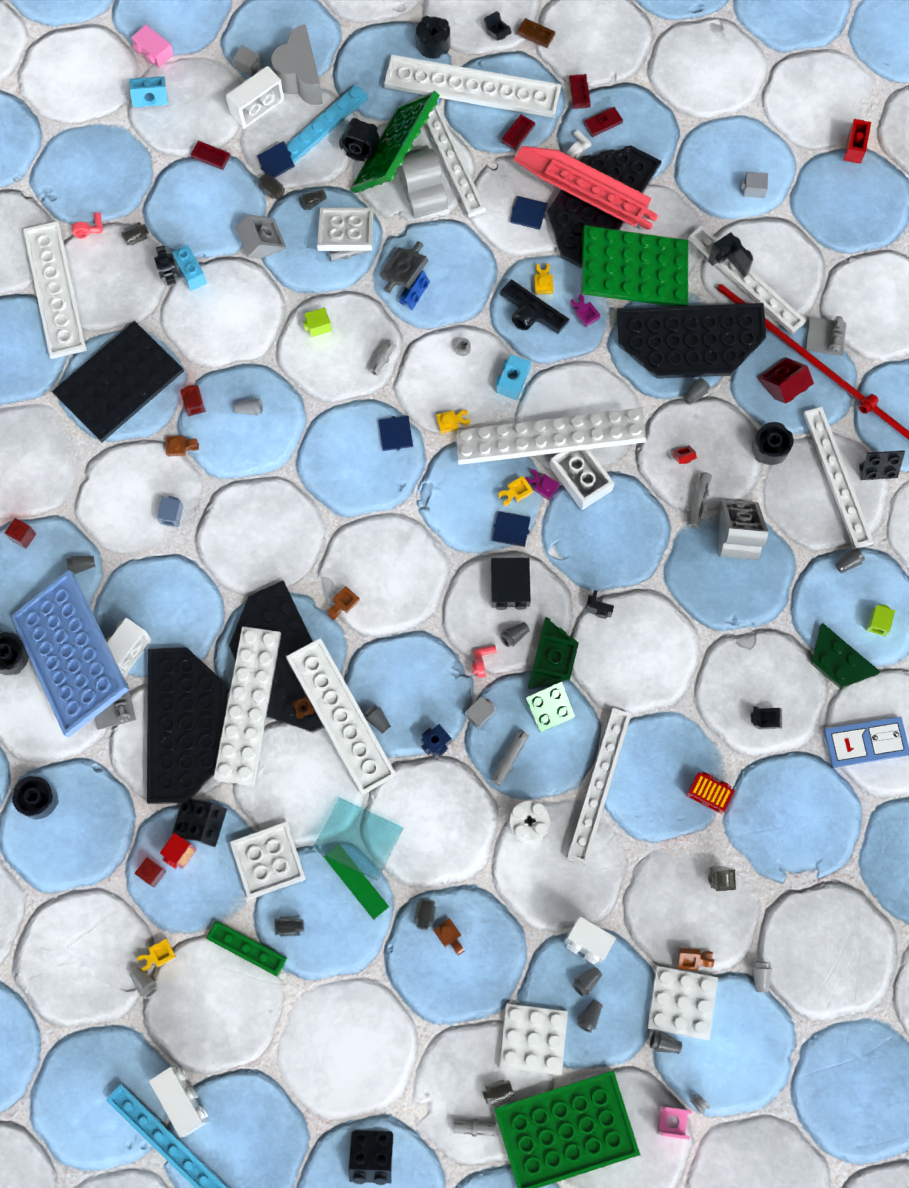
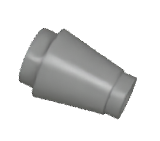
M254 397L234 404L235 413L258 416V414L263 412L262 400Z
M754 962L752 971L756 992H768L773 969L770 962Z
M139 967L130 973L129 976L140 996L147 999L158 990L157 982Z

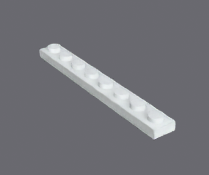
M437 105L428 115L427 128L468 217L485 212V206Z
M702 225L688 238L707 258L710 256L713 244L718 241ZM728 258L720 264H715L756 303H764V310L791 335L805 323L806 320L751 270H749L746 277H743Z
M823 407L805 411L803 414L852 546L853 548H861L872 545V536Z
M615 708L612 709L567 856L569 860L584 865L587 864L631 713Z

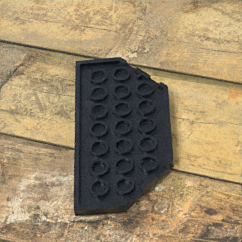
M632 145L625 146L624 149L616 151L614 149L603 151L594 156L586 155L580 160V162L641 193H644L662 163L661 160ZM562 189L548 209V217L560 257L581 269L583 227L592 226L620 230L625 223Z
M764 303L617 309L618 346L657 379L731 376L766 339Z
M283 580L248 596L229 647L236 660L242 627L281 632L266 717L314 733L323 729L324 726L315 710L313 715H305L302 719L296 717V710L292 707V703L295 700L298 701L307 697L286 659V656L313 641Z
M187 647L148 649V805L188 802L215 773L227 710V684Z

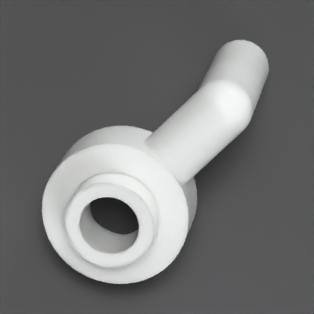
M576 130L573 135L580 142L573 144L568 150L567 155L579 160L584 155V150L591 146V142L579 130Z

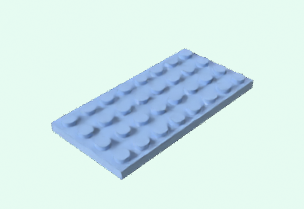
M70 570L11 616L64 736L70 737L129 691L127 683L74 573Z

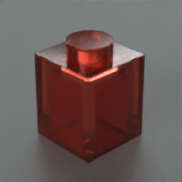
M189 385L180 390L188 417L206 412L198 385Z
M14 518L4 533L12 542L27 549L36 536V532L31 526L17 518Z
M146 857L134 874L155 888L167 871Z

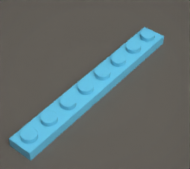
M120 1084L106 1099L194 1188H228L123 1084Z

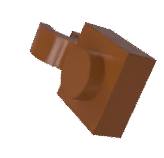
M166 436L167 456H186L187 450H199L197 439H188L186 441L185 436Z
M345 586L332 599L335 605L328 610V616L334 621L342 610L347 614L360 601V598Z
M450 918L433 930L444 947L451 945L458 956L465 952L457 940L462 935Z
M679 948L678 969L698 971L699 966L708 968L714 966L713 952L705 951L701 954L700 949Z

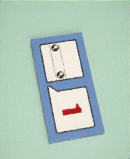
M902 717L823 730L832 768L909 756V745Z

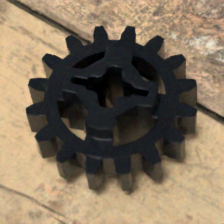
M164 245L156 247L158 256L154 257L160 278H165L168 286L176 284L174 275L178 274L172 252L167 254Z

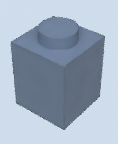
M173 496L168 498L162 497L157 515L161 525L179 528L184 507L179 498Z

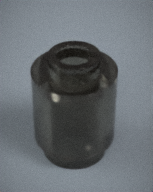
M270 174L260 177L258 188L276 200L283 196L285 188L282 183Z
M140 222L125 228L121 232L127 246L131 244L133 246L148 239L147 234H149L146 225H141Z
M423 898L419 900L413 919L416 928L428 930V927H433L437 908L435 907V901Z
M300 915L280 916V918L274 920L275 935H280V937L300 936L301 932H304V919H300Z
M500 1080L486 1085V1090L482 1092L486 1104L490 1103L492 1107L509 1101L511 1097L515 1096L509 1080Z

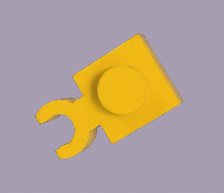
M549 263L546 264L545 270L540 269V264L536 265V273L538 275L534 276L535 295L553 294V275H548L550 271Z
M454 410L436 414L440 433L459 430V424L463 426L469 425L470 419H462L463 416L468 415V411L462 410L457 415H455Z
M524 476L507 485L508 491H500L498 498L506 496L508 499L503 502V505L508 506L512 499L519 502L531 495L533 490Z
M166 938L148 948L150 954L140 955L137 961L146 959L147 965L141 969L142 971H147L152 967L153 963L160 967L176 958V955L169 940Z

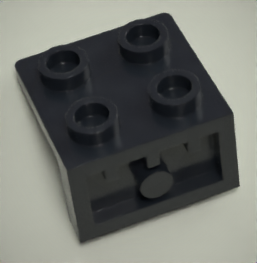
M730 232L713 244L708 262L713 266L716 263H722L728 258L741 275L746 277L754 259L751 252L743 247L740 239Z

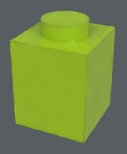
M325 307L304 314L305 321L302 322L305 331H309L311 337L332 331Z
M884 604L876 605L871 611L866 631L885 637L890 632L896 610L890 609L889 606Z

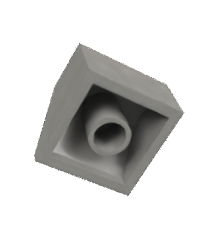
M247 214L235 227L247 257L261 259L286 249L274 218Z

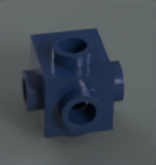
M438 724L435 728H429L422 734L421 743L423 745L421 748L427 755L432 754L433 757L441 756L449 749L447 746L452 743V738Z

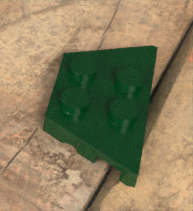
M545 617L528 689L554 685L559 682H568L571 678L579 642L573 637L568 636L562 628L557 627L548 617Z
M824 623L819 626L811 665L838 688H846L854 683L862 682L873 676L875 677L881 672Z

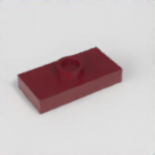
M569 75L573 109L590 108L587 75Z
M612 107L585 120L584 126L593 138L622 124L623 119L616 108Z
M520 114L501 139V143L516 151L535 127L536 122Z
M199 140L190 154L191 158L221 170L224 169L231 157L229 152Z

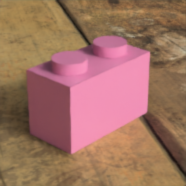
M147 24L131 37L134 50L138 54L142 53L151 64L154 63L160 67L173 55L171 44Z

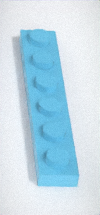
M355 84L286 145L288 151L292 153L291 158L293 162L296 163L368 100V94Z

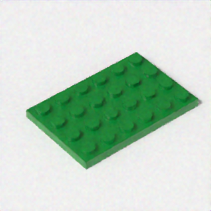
M436 91L398 106L380 136L372 157L369 160L367 158L351 185L350 190L352 192L365 191L368 188L382 185L394 179L396 176L395 171L403 164L405 154L413 147L412 142L420 135V129L428 121L429 113L438 104L436 101L440 95Z
M584 226L582 234L581 294L672 307L688 306V240Z
M614 1070L494 1108L517 1188L544 1187L640 1155Z

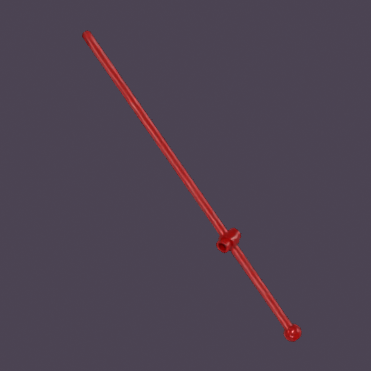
M723 284L718 285L717 289L735 304H746V302ZM765 318V327L856 398L860 402V412L863 414L868 412L875 413L909 440V430L877 406L879 399L876 395L870 394L865 397Z

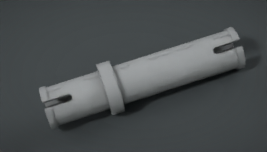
M700 473L698 485L694 490L695 498L687 526L690 528H699L705 500L710 492L708 490L712 478L710 473Z
M518 730L502 761L499 760L498 768L490 779L492 783H498V786H502L508 772L512 771V765L530 736L527 732L524 731L522 733L523 730Z

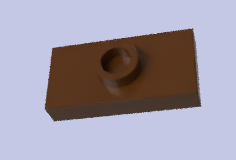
M527 18L524 19L517 30V35L545 48L549 47L556 34L555 31Z

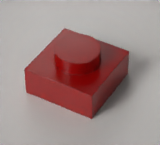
M690 445L672 451L673 458L679 464H687L697 459L696 452Z

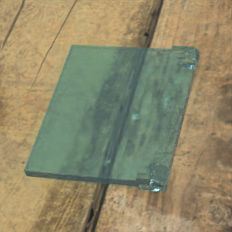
M339 798L312 850L378 881L403 831V827Z

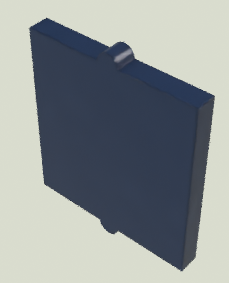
M284 141L257 156L262 166L261 170L264 171L268 181L295 167L291 158L292 153L288 151Z
M517 196L515 206L512 207L513 213L510 223L540 230L543 219L546 217L547 203Z
M392 416L389 419L378 420L383 451L395 449L399 451L402 448L413 447L409 416Z
M498 511L496 524L493 526L495 528L493 541L525 547L527 534L530 533L528 529L531 517Z

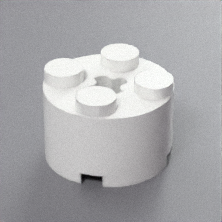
M535 801L519 803L512 810L509 819L511 834L524 844L539 842L546 835L550 825L548 811L541 803ZM527 818H530L531 821H534L531 827H529L527 823H524L526 822Z

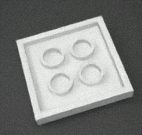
M320 208L318 251L372 250L374 209Z
M288 822L230 842L248 900L306 880Z
M656 966L647 1029L710 1040L718 977Z
M506 1004L499 1068L562 1075L568 1011Z

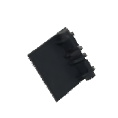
M905 450L867 453L865 461L859 465L860 471H862L861 480L898 478Z

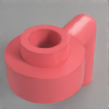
M94 213L95 226H90L86 222L74 223L72 225V234L79 239H84L90 233H102L101 213Z
M496 645L474 650L475 663L472 664L474 675H478V678L486 677L482 656L497 653Z

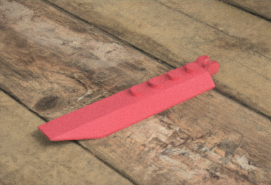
M522 146L513 159L546 182L634 227L639 224L642 228L650 230L653 225L647 219L652 221L658 219V215L655 212L647 209L652 198L559 150Z

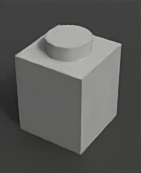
M241 46L233 57L235 69L250 77L254 76L261 69L260 55L244 46Z
M747 172L745 179L741 180L743 197L765 198L768 190V173Z
M481 696L465 712V717L479 730L495 715V705L488 698L485 700Z

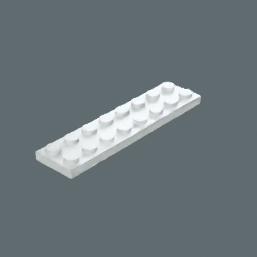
M59 221L23 229L50 358L54 359L87 351Z
M242 627L213 778L216 781L254 786L281 632Z
M320 638L286 656L288 663L361 795L396 777L394 769L322 639Z

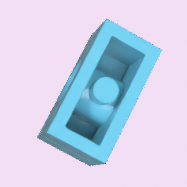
M165 76L129 79L133 107L168 105Z
M188 245L172 252L175 263L191 291L207 284L204 272Z
M510 354L509 359H505L502 370L504 371L502 376L498 375L495 383L497 393L518 401L531 369V361ZM509 375H515L516 378H515V379H511V378H509L508 376H509Z

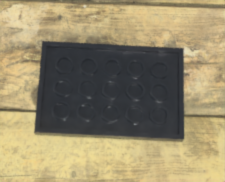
M134 321L56 387L52 393L102 443L181 375L184 369Z

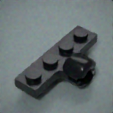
M512 279L500 292L501 296L518 307L513 313L512 322L520 330H528L535 322H541L559 334L569 323L570 319Z

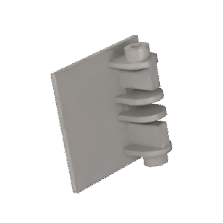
M836 316L834 320L810 317L806 350L843 356L846 322H844L843 317Z
M130 691L126 692L95 716L97 730L136 720Z

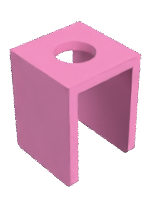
M660 1106L658 1134L690 1140V1136L686 1135L687 1115L692 1114V1111ZM674 1115L678 1118L679 1125L676 1128H670L667 1125L669 1116Z

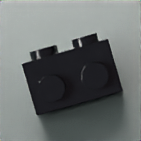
M196 799L181 803L172 835L175 833L183 839L216 847L227 809L212 802Z
M352 1131L348 1168L349 1182H354L355 1184L375 1183L377 1185L392 1183L393 1133L391 1131Z

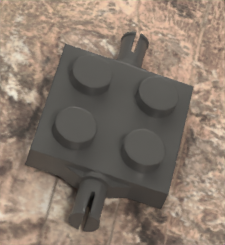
M417 241L412 249L399 247L379 274L383 280L389 281L384 287L387 293H390L395 285L410 288L429 261L425 255L418 253L424 246L420 241Z

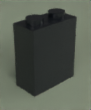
M491 558L492 608L496 607L497 610H506L507 607H515L517 610H523L530 607L529 558Z

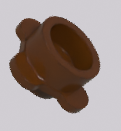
M308 697L293 701L292 707L295 708L298 719H302L305 715H313L314 708L311 707Z

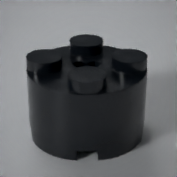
M424 16L416 27V45L424 57L436 59L440 58V55L448 53L451 46L450 26L446 19Z
M352 118L339 140L340 149H344L346 155L351 159L364 161L368 158L369 160L379 142L377 126L360 121L357 118Z
M766 423L758 430L752 443L755 459L767 465L782 463L793 446V434L782 423Z
M1 632L0 674L17 675L26 666L29 656L23 642L16 635L10 632Z
M33 776L20 780L14 788L12 797L16 810L34 820L49 816L59 802L55 787L45 779Z

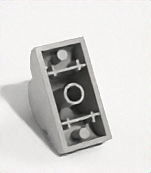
M306 24L300 25L291 31L288 38L289 43L280 45L273 51L271 56L273 72L281 79L284 93H299L306 103L312 105L323 104L319 76Z
M428 145L410 150L405 154L404 162L397 168V172L414 219L447 210V196L442 183L440 165L434 149H430Z
M721 499L717 543L718 557L758 560L761 549L766 545L768 538V529L759 503Z

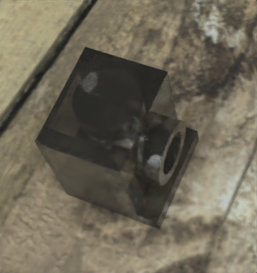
M726 866L710 867L708 875L710 887L716 889L717 892L736 890L735 869Z

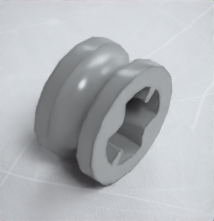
M466 338L456 340L454 344L456 354L467 356L471 351L470 341ZM460 344H464L466 349L462 350V348H460Z
M696 1093V1098L691 1099L690 1102L704 1115L705 1109H710V1105Z

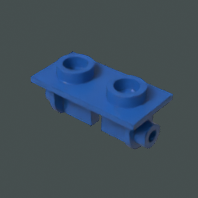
M423 270L411 285V289L405 288L399 297V303L402 305L408 304L411 310L419 302L420 297L430 283Z

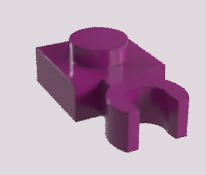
M579 294L578 300L580 302L576 303L571 299L570 305L572 308L578 309L575 311V315L586 328L600 319L601 315L591 302L585 304L583 295Z
M531 469L530 474L535 478L529 479L525 477L529 485H535V492L550 500L559 488L560 483L546 474L541 478L536 470Z

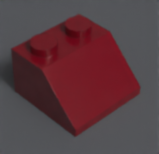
M786 357L757 377L759 382L775 400L785 404L791 402L796 396L805 392L814 384L808 365Z

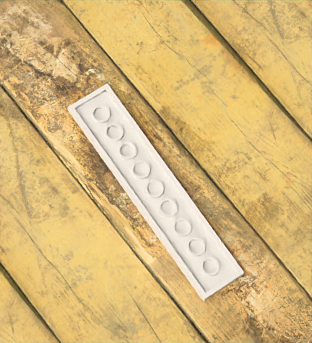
M391 55L384 88L420 95L436 91L440 95L439 98L555 118L561 84Z
M643 407L457 430L458 463L461 465L646 442Z

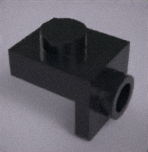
M498 11L484 18L487 34L495 40H502L512 33L510 26L501 20Z
M594 590L593 595L588 596L586 606L590 607L588 613L596 614L597 617L603 619L611 618L614 605L595 601L598 591Z
M758 706L753 707L751 723L758 729L782 728V709H760Z

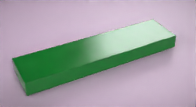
M340 844L324 856L329 865L373 920L389 908L388 904Z
M215 921L206 937L207 940L276 977L279 976L287 961L286 957L218 921Z

